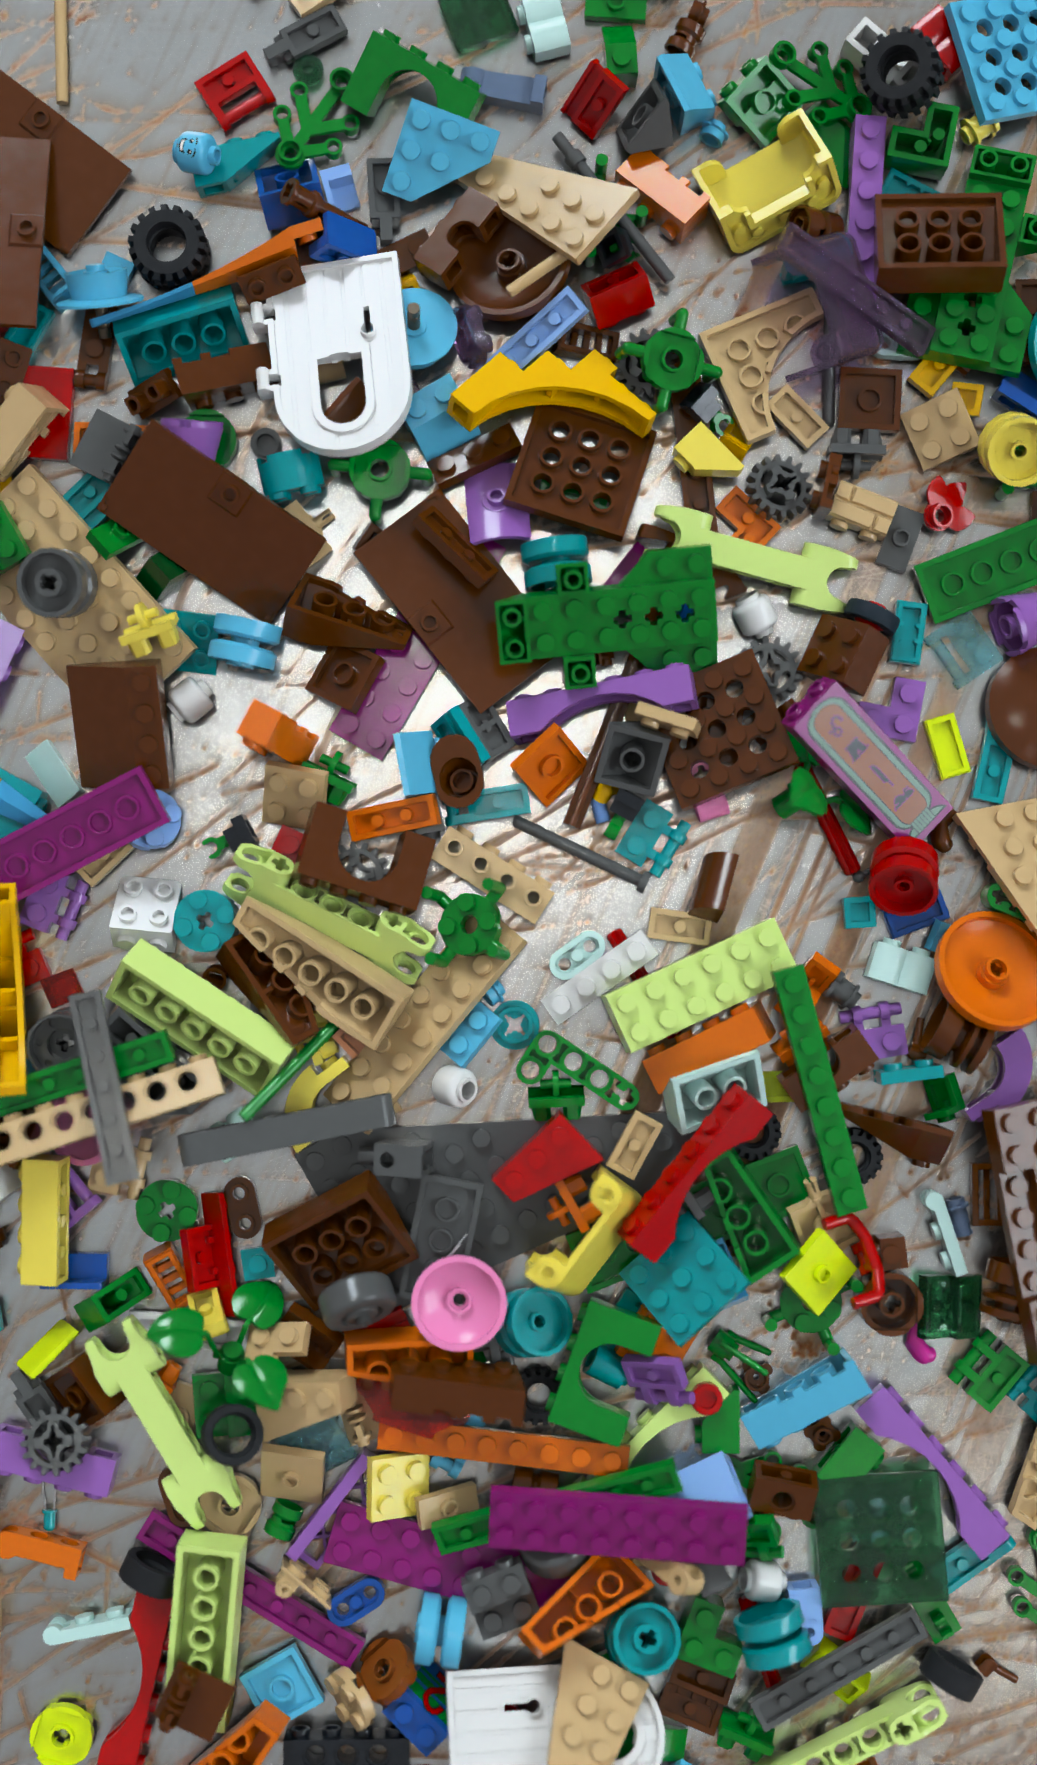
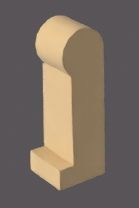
M630 1558L636 1566H646L667 1582L670 1591L675 1595H698L704 1587V1575L701 1569L694 1563Z

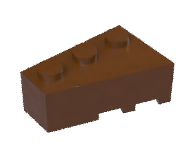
M266 342L228 348V353L211 358L210 352L201 353L199 355L200 360L183 363L181 357L172 359L181 394L191 410L213 409L215 407L214 404L223 401L227 403L239 402L244 399V395L254 392L259 395L256 369L259 367L272 369L270 350ZM278 381V382H272V383H269V384H270V385H276V384H279V381Z

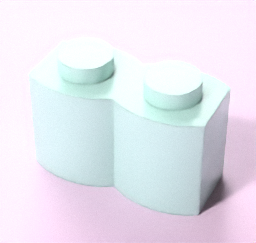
M520 0V6H516V13L519 25H525L528 33L523 35L527 55L533 54L534 61L537 63L571 54V41L561 1Z
M884 937L882 942L874 941L863 977L926 996L934 973V958L930 957L931 952L918 947H913L912 951L900 948L902 942Z

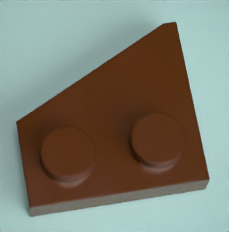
M831 452L826 461H820L816 478L821 479L819 490H813L812 499L809 503V508L814 509L813 519L824 521L832 510L834 502L832 496L834 488L836 489L843 455Z

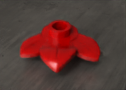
M940 475L930 482L926 493L928 505L923 515L924 522L930 530L940 532L948 528L957 532L964 530L974 521L975 515L967 508L962 507L967 488L966 483L953 482L946 485Z

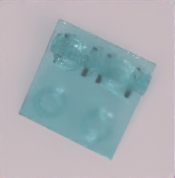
M338 1415L274 1439L277 1445L324 1451L325 1472L358 1456L337 1423V1420H339Z

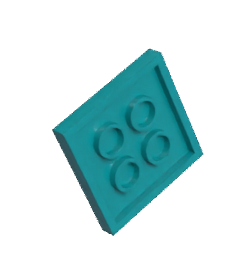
M688 1210L677 1220L675 1239L656 1263H653L640 1253L619 1273L679 1347L685 1345L751 1284L750 1280Z

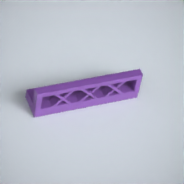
M365 1446L323 1499L322 1504H319L288 1545L286 1555L296 1562L300 1557L314 1569L318 1570L323 1564L328 1544L327 1537H330L331 1531L326 1532V1521L332 1514L337 1513V1507L352 1489L361 1488L362 1501L360 1503L366 1505L367 1494H365V1488H367V1482H364L363 1473L367 1469V1457L376 1455ZM323 1538L324 1550L316 1559L305 1549L313 1539Z

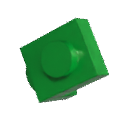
M954 1072L944 1074V1078L922 1080L932 1108L931 1111L924 1114L925 1121L937 1119L938 1123L948 1122L956 1118L955 1113L966 1108Z

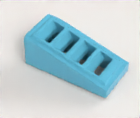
M44 245L42 261L45 258L48 261L41 266L40 289L60 313H63L66 310L58 309L56 303L71 298L64 275L67 272ZM55 268L50 274H48L44 279L41 280L43 276H45L49 271ZM63 277V279L59 283H57L53 288H51L50 290L48 289Z

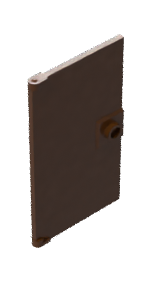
M0 69V136L51 140L44 239L58 249L65 257L69 258L129 177L132 170Z
M0 136V327L36 329L52 144L49 139Z
M153 418L96 508L257 619L269 624L274 622V618L327 541L325 537L265 497L253 486L213 461Z
M439 488L357 549L353 554L481 715L556 657L532 659V662L500 665L494 601L519 595L522 592L483 543L475 545V547L499 572L492 580L477 589L465 579L464 575L451 562L442 556L441 552L429 540L422 537L419 531L411 524L418 514L434 505L470 541L468 524Z

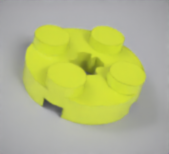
M50 1703L37 1716L30 1730L29 1742L31 1748L33 1747L38 1755L36 1758L43 1765H74L79 1761L81 1762L88 1755L93 1745L95 1735L93 1717L89 1712L84 1711L80 1706L73 1703ZM64 1729L67 1731V1734L69 1733L70 1739L66 1738L61 1743L57 1741L59 1736H54V1731Z

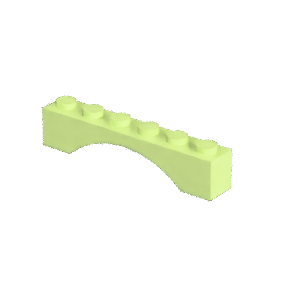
M701 1361L696 1366L691 1364L685 1369L689 1381L685 1391H692L698 1383L707 1381L718 1386L723 1400L730 1394L728 1388ZM659 1402L652 1410L647 1408L637 1418L636 1422L638 1425L630 1433L626 1430L621 1444H630L628 1469L641 1448L657 1433L675 1423L707 1415L699 1414L691 1404L677 1407L671 1406L668 1402ZM588 1474L585 1477L581 1475L573 1484L601 1476Z

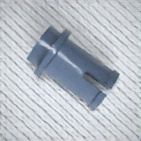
M954 1196L946 1199V1207L956 1237H965L973 1234L966 1208L969 1206L968 1201H965L964 1196Z

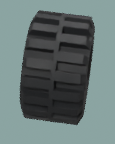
M902 27L901 32H897L896 28L889 29V35L885 37L883 33L876 37L878 42L875 45L873 43L868 45L869 55L863 54L861 63L864 67L860 68L861 84L877 111L881 114H884L886 111L890 118L895 119L896 115L899 114L901 119H907L908 113L913 112L917 116L921 114V107L925 106L928 109L932 105V96L938 98L940 94L938 85H943L944 82L942 75L944 68L938 51L928 35L924 37L922 31L915 29L912 33L909 27ZM902 61H914L919 64L917 73L908 83L901 86L886 84V77L891 68Z
M161 204V210L156 211L153 206L148 209L150 214L145 216L141 213L137 217L140 223L138 225L133 223L130 228L133 235H128V244L131 247L128 250L142 278L147 283L150 282L154 288L159 290L162 286L165 292H169L173 287L178 288L194 281L197 276L199 278L205 275L203 267H209L210 260L208 255H211V251L200 222L197 218L194 219L191 212L186 209L183 213L181 207L174 205L171 210L167 204ZM178 236L186 240V247L177 259L165 262L153 257L156 245L163 238Z

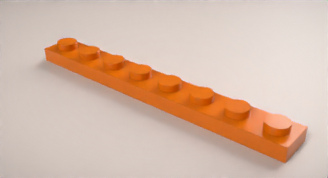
M382 1415L380 1417L377 1449L605 1476L628 1469L630 1444H620V1447L617 1448L596 1440Z

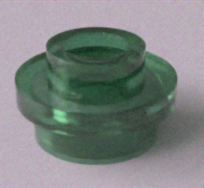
M307 54L295 61L293 74L296 81H302L308 87H311L321 81L324 69L319 58ZM305 66L313 67L310 73H305L302 70Z

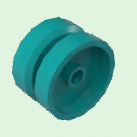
M576 534L556 535L534 539L520 545L522 563L532 567L524 572L526 591L555 590V564L578 562L589 554L587 536ZM588 563L589 583H591L593 580L591 564Z
M541 1286L519 1288L506 1293L507 1309L505 1319L495 1335L496 1341L501 1348L516 1358L549 1357L560 1352L568 1343L573 1330V1314L569 1303L561 1293Z
M782 1598L775 1602H762L746 1608L733 1619L738 1639L745 1642L741 1648L746 1667L751 1670L764 1671L791 1665L809 1655L813 1649L808 1630L801 1627L805 1620L798 1600Z
M632 1602L608 1618L604 1630V1644L610 1659L617 1666L632 1674L641 1676L657 1675L667 1670L677 1659L681 1647V1632L675 1617L665 1607L653 1602ZM641 1632L645 1636L643 1643H641L643 1640L639 1639Z

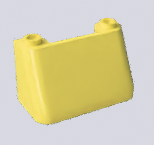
M802 108L786 115L780 121L777 127L778 141L725 170L719 161L709 160L691 170L700 192H705L711 197L709 209L729 247L735 253L749 251L783 232L787 218L796 206L803 204L822 210L834 203L842 192L833 157Z
M600 1163L590 1175L595 1181L590 1189V1198L594 1206L602 1211V1215L596 1219L590 1230L587 1231L569 1256L555 1248L548 1254H539L533 1251L525 1262V1276L543 1288L567 1296H576L582 1293L623 1238L617 1231L622 1226L624 1219L634 1211L642 1200L641 1195L634 1188Z

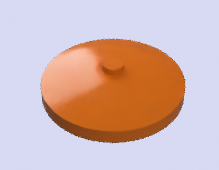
M994 911L974 912L956 920L940 938L934 955V970L937 983L949 1004L968 1021L990 1030L1015 1031L1034 1023L1037 1020V935L1034 930L1030 931L1025 923L1012 916Z

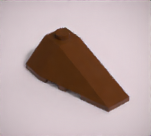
M305 572L286 606L282 636L309 645L404 650L413 632L408 624L384 610L374 611L366 606V600L362 597L352 598L342 592L343 586L307 572Z
M242 933L223 943L216 958L232 982L291 1047L318 1033L319 1029L310 1000L305 995L302 996L294 988L296 985L284 973L280 974L272 965L274 962L263 951L259 952Z
M840 1101L844 1118L869 1132L901 1154L912 1158L911 1164L929 1168L930 1163L940 1165L954 1136L955 1131L940 1125Z

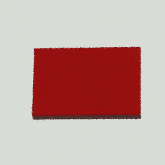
M28 365L23 383L43 386L70 411L64 417L58 414L50 422L47 428L51 432L45 438L39 435L28 449L31 454L26 459L69 462L75 394V369Z

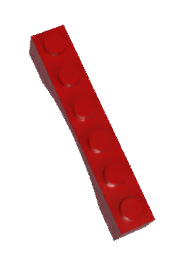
M734 1083L724 1093L721 1101L710 1115L705 1117L691 1139L683 1145L672 1163L663 1170L662 1175L653 1187L644 1194L634 1211L624 1219L617 1233L631 1247L653 1263H656L675 1239L676 1223L681 1205L696 1178L722 1153L740 1143L754 1139L773 1116V1113Z
M136 1592L130 1624L137 1636L141 1651L142 1678L140 1691L131 1712L116 1728L107 1734L100 1749L97 1765H145L146 1755L141 1754L143 1744H149L153 1730V1724L148 1722L150 1713L155 1712L160 1699V1694L155 1693L157 1682H163L166 1673L167 1663L162 1662L164 1652L168 1651L173 1597L169 1599H156Z

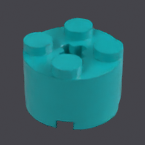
M301 448L267 455V462L261 458L256 460L264 496L274 501V503L291 501V494L300 493L304 497L322 493L321 487L325 486L319 454L312 451L308 454L302 453Z
M212 890L194 891L185 896L178 904L174 913V931L180 941L194 951H219L224 942L237 936L239 930L232 924L238 913V908L230 897L221 892ZM211 914L210 920L214 922L213 926L203 928L202 916Z

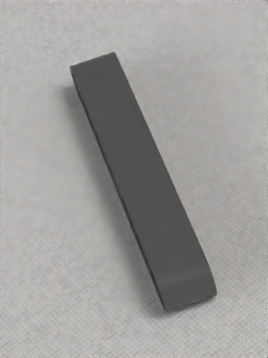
M384 1093L253 1119L247 1123L243 1121L177 1135L182 1165L183 1167L389 1127L396 1125L397 1121L391 1093Z

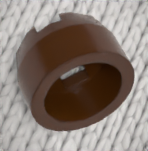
M213 964L206 968L202 978L221 990L228 981V974L222 965ZM209 972H214V973H218V974H221V975L209 974Z

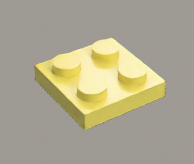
M397 1452L367 1457V1520L372 1523L417 1515L414 1497L429 1493L430 1455Z

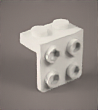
M123 876L119 882L109 925L113 947L131 950L142 938L149 944L156 946L163 953H175L177 941L173 927L174 913L181 896V883L174 880Z

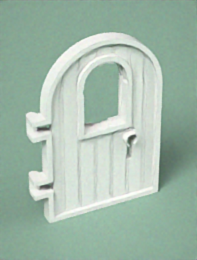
M397 251L301 266L306 283L266 299L265 304L258 301L250 304L252 328L255 335L269 333L272 369L266 367L256 369L259 397L261 401L274 399L278 415L288 434L302 447L316 454L329 457H350L369 452L385 443L398 431L410 410L413 397V383ZM364 311L370 312L369 321L372 327L370 333L366 331ZM276 316V320L273 318L264 320L266 317ZM362 358L366 393L365 409L352 422L344 424L334 423L328 420L322 412L318 365L334 364L341 360L351 361ZM281 381L282 386L279 384L270 385L269 383Z
M561 1664L445 1671L449 1765H547V1754ZM647 1689L631 1724L634 1732L632 1740L634 1747L628 1755L615 1760L613 1765L661 1764L665 1745L664 1723L659 1706L650 1690ZM533 1699L537 1702V1709L532 1713L528 1710L504 1711V1705L526 1704Z

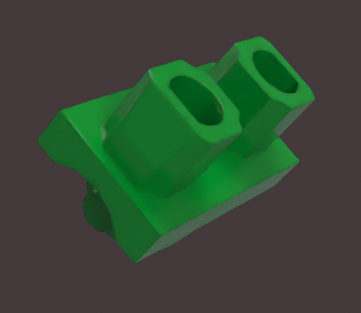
M337 751L333 758L325 754L321 755L319 762L329 766L328 769L310 760L303 761L301 766L329 771L328 784L331 786L327 792L328 802L339 807L348 794L354 793L358 784L336 774V771L347 775L350 770L349 766L341 763L343 753Z
M552 1070V1079L540 1080V1087H528L529 1109L532 1108L535 1121H548V1119H551V1108L563 1107V1114L568 1120L580 1119L582 1106H585L584 1086L571 1085V1078L559 1079L558 1070Z
M724 1707L719 1720L717 1745L729 1750L733 1748L735 1742L744 1745L743 1754L748 1759L759 1762L764 1754L771 1757L774 1751L773 1737L775 1728L764 1732L752 1708L747 1714L740 1710L737 1713Z

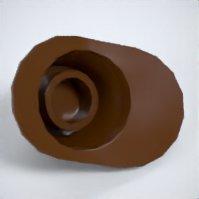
M451 734L439 739L430 755L436 791L440 800L447 806L465 808L473 804L480 797L484 788V776L475 745L462 735Z

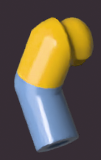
M598 783L590 802L596 825L611 821L607 803L613 795L617 794L619 788Z

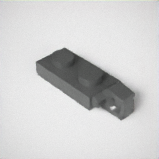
M331 3L279 30V35L273 38L275 43L263 49L264 57L270 68L284 61L290 64L348 35V30L334 4Z
M366 158L370 222L372 229H379L380 247H386L392 244V229H399V222L401 221L400 198L382 191L392 158Z
M20 1368L11 1374L10 1378L17 1387V1390L13 1392L16 1397L15 1403L27 1420L30 1417H35L39 1420V1410L45 1409L50 1414L51 1406H58L59 1413L62 1412L63 1409L44 1381L42 1382L38 1376L31 1380ZM48 1421L39 1428L38 1436H42L47 1430ZM63 1421V1427L68 1432L75 1433L73 1428ZM56 1432L54 1437L49 1438V1443L55 1444L56 1448L57 1445L63 1442L62 1438L56 1436Z

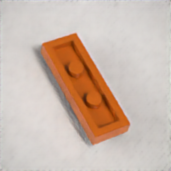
M436 793L348 811L346 815L351 840L354 842L442 823Z

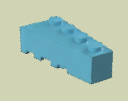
M843 1347L838 1355L827 1356L758 1397L757 1403L750 1402L740 1408V1418L758 1449L760 1450L764 1447L770 1449L779 1444L782 1438L803 1430L819 1419L873 1392L854 1360Z

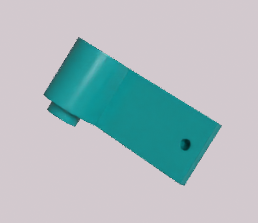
M625 1287L616 1306L637 1313L641 1307L640 1305L643 1303L632 1289ZM605 1344L592 1349L585 1358L583 1373L615 1389L620 1388L622 1385L626 1386L628 1382L620 1362L623 1357L615 1353L614 1348L616 1345Z

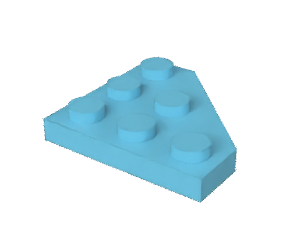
M412 98L382 191L410 202L417 200L489 164L501 132Z

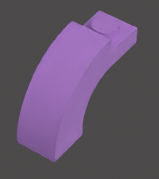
M1023 1029L1007 1031L993 1041L991 1047L997 1057V1076L993 1084L985 1092L965 1105L966 1108L960 1110L966 1120L981 1122L983 1121L981 1110L1020 1102L1029 1086L1033 1068L1030 1043Z

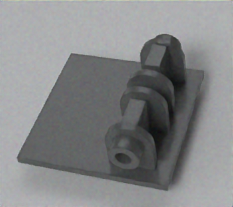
M97 408L69 464L111 485L143 434V431L133 423L129 425Z

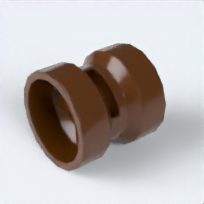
M682 17L675 26V34L668 38L664 48L668 54L688 53L692 60L695 55L694 48L702 43L706 32L694 20Z

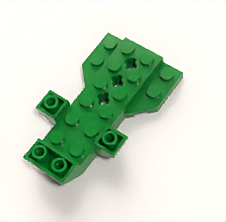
M979 144L975 145L963 193L1002 192L1007 270L1002 292L909 293L896 350L897 354L1013 378L1019 377L1032 314L1010 285L1009 279L1015 257L1037 253V215L1024 214L1035 169L1036 155ZM968 300L974 301L975 307L968 306ZM961 329H967L969 335H962Z
M701 544L646 550L632 570L618 584L589 587L587 561L555 564V590L522 593L494 601L500 665L532 662V659L561 657L565 689L571 690L597 687L594 653L627 650L643 665L653 671L665 669L671 663H683L684 665L689 664L692 672H697L718 663L716 592L712 569L711 545ZM683 604H687L688 609H691V612L687 613L685 618H681L679 614L676 615V611H680ZM655 607L657 612H660V615L656 616L654 621H650L648 617L645 618V614L650 613V608ZM621 610H624L625 614L629 615V618L625 619L623 624H619L617 620L613 621V618L617 617Z

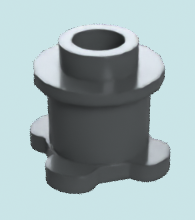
M842 971L821 994L823 997H830L839 1004L840 1010H843L845 1007L853 1008L861 997V994L858 992L860 985H853L844 978L845 973Z

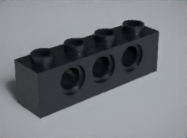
M336 1724L325 1725L318 1729H310L307 1725H296L291 1729H286L283 1739V1765H411V1741L394 1724H388L385 1728H372V1725L360 1732L355 1728H341L340 1725ZM350 1745L355 1749V1752L353 1754H345L340 1750V1747ZM382 1745L387 1751L383 1754H377L371 1747ZM319 1746L323 1749L324 1753L315 1755L310 1752L309 1747Z

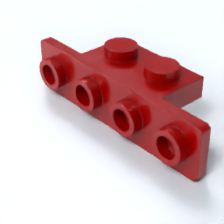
M223 1192L201 1193L205 1224L179 1230L187 1291L198 1292L217 1287L226 1317H236L231 1306L232 1296L237 1290L235 1277L236 1267L233 1262L231 1248L232 1238L227 1219V1203Z

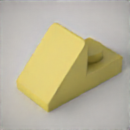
M217 1287L186 1295L189 1308L199 1312L204 1318L202 1330L208 1331L212 1338L230 1331Z

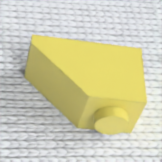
M702 422L697 424L673 448L672 455L675 457L673 458L675 465L684 473L689 471L692 476L738 477L744 468V465Z

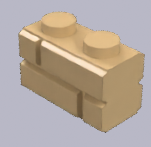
M841 480L832 497V500H834L832 510L825 520L830 521L829 526L836 530L846 532L847 529H851L859 533L858 537L860 539L875 543L876 540L882 541L886 537L899 502Z

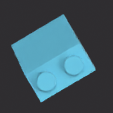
M688 53L661 54L657 56L653 78L659 82L669 100L671 119L679 135L681 136L701 126L704 121L713 119L715 107L717 106L716 98L711 89L706 90L702 82L703 74L698 63H692Z
M450 373L413 394L410 410L403 422L426 462L482 435L479 427L469 432L447 413L450 394L458 388Z
M432 730L393 734L404 797L408 799L431 793L438 795L431 769L430 755L440 737L434 738Z

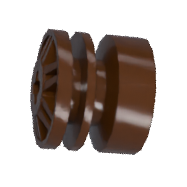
M943 996L925 1027L919 1045L920 1051L941 1060L951 1050L949 1065L953 1067L960 1065L961 1071L971 1074L989 1052L996 1031L980 1027L968 1021Z
M989 1256L985 1278L997 1283L998 1287L982 1289L983 1296L995 1301H981L979 1310L994 1316L998 1320L1021 1325L1009 1258Z

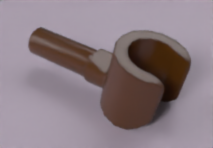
M917 1017L913 1041L908 1046L909 1054L907 1056L909 1059L919 1060L925 1059L927 1056L926 1053L920 1051L919 1046L922 1040L925 1018Z
M983 1653L974 1662L986 1678L995 1671L998 1675L1013 1683L1018 1681L1017 1675L1002 1668L988 1653Z

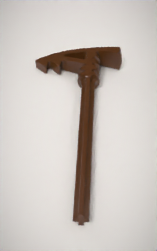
M644 523L640 525L635 541L664 545V548H669L674 544L675 533ZM712 567L715 590L725 587V600L747 591L746 586L737 574ZM655 607L650 608V613L645 614V618L648 617L650 621H654L656 616L660 615V612H657ZM629 653L621 676L635 675V672L642 670L644 665ZM617 702L609 704L563 823L577 829L581 828L598 785L597 782H594L609 723L623 721L629 703Z

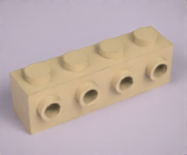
M458 825L456 829L449 826L433 851L431 859L486 894L489 891L484 890L482 887L484 879L491 878L504 883L506 891L498 902L535 925L554 895V892L550 890L553 884L539 875L532 879L524 873L526 867L512 858L507 863L498 857L500 850L489 843L484 842L481 846L471 840L474 834L461 825Z

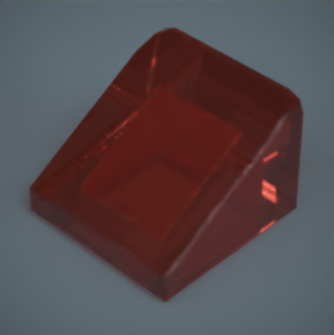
M74 968L40 980L52 1009L68 1004V996L83 993Z

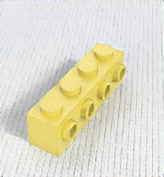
M39 1154L23 1159L18 1171L19 1180L22 1181V1194L18 1200V1209L21 1212V1225L18 1229L21 1256L18 1259L17 1271L20 1274L21 1285L57 1287L68 1280L70 1156Z

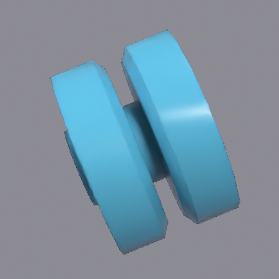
M216 613L213 630L218 634L231 637L230 641L216 638L210 640L207 656L225 661L226 664L250 670L256 668L274 671L277 655L273 651L260 648L259 644L269 646L280 644L283 628L249 618Z
M424 1591L422 1610L418 1612L414 1642L417 1643L414 1664L430 1666L434 1661L435 1648L439 1646L441 1647V1667L458 1670L467 1611L466 1597L452 1595L448 1600L446 1615H441L442 1597L440 1593Z

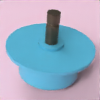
M104 263L85 265L86 269L64 274L71 298L56 303V307L65 310L95 309L96 317L108 314L107 307L136 303L144 300V295L128 292L127 267H105ZM110 323L98 326L99 339L112 337L111 328L109 327Z
M422 288L402 289L410 365L411 370H420L433 365L450 351L457 337V319L450 304L440 295Z

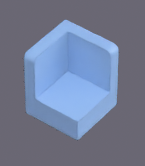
M349 163L319 171L329 204L346 213L360 209Z

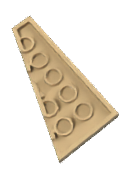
M493 155L489 164L453 181L465 190L470 186L497 202L505 217L578 266L640 197L638 188Z
M1037 798L955 813L952 817L957 826L961 825L970 838L968 840L970 845L982 855L987 863L986 868L1013 907L1017 906L1025 917V924L1029 930H1034L1037 935Z
M570 1640L562 1648L563 1654L559 1669V1682L556 1702L554 1704L547 1765H613L649 1687V1683L575 1641Z

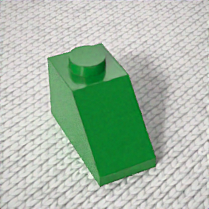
M632 25L602 27L604 68H608L627 87L636 88L638 62L636 40Z
M136 1266L73 1307L88 1332L91 1333L108 1324L153 1292Z
M729 1384L727 1387L730 1394L723 1400L718 1412L713 1415L699 1417V1424H694V1444H699L702 1454H716L720 1451H723L725 1454H740V1390L736 1384Z
M850 1420L841 1432L840 1440L831 1444L815 1464L813 1470L817 1471V1476L821 1480L867 1475L870 1470L874 1471L879 1467L884 1459L883 1453L886 1450L880 1442L854 1421Z

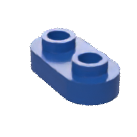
M365 1575L331 1597L332 1608L330 1610L327 1609L329 1620L339 1627H346L378 1608L385 1597L383 1581L378 1577ZM367 1586H372L376 1592L368 1595L364 1589ZM346 1603L349 1606V1610L341 1611L338 1605Z

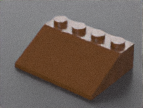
M1002 192L875 194V293L1002 292L1007 270Z
M161 659L67 665L81 787L98 788L142 765L155 790L170 789L175 779Z
M370 1169L266 1223L261 1243L263 1250L314 1312L319 1310L318 1298L320 1294L334 1282L363 1272H381L387 1275L419 1258V1252L387 1191Z

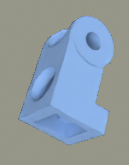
M815 1578L787 1581L786 1596L788 1599L799 1601L805 1620L801 1627L808 1630L812 1646L817 1645L824 1635L819 1585Z

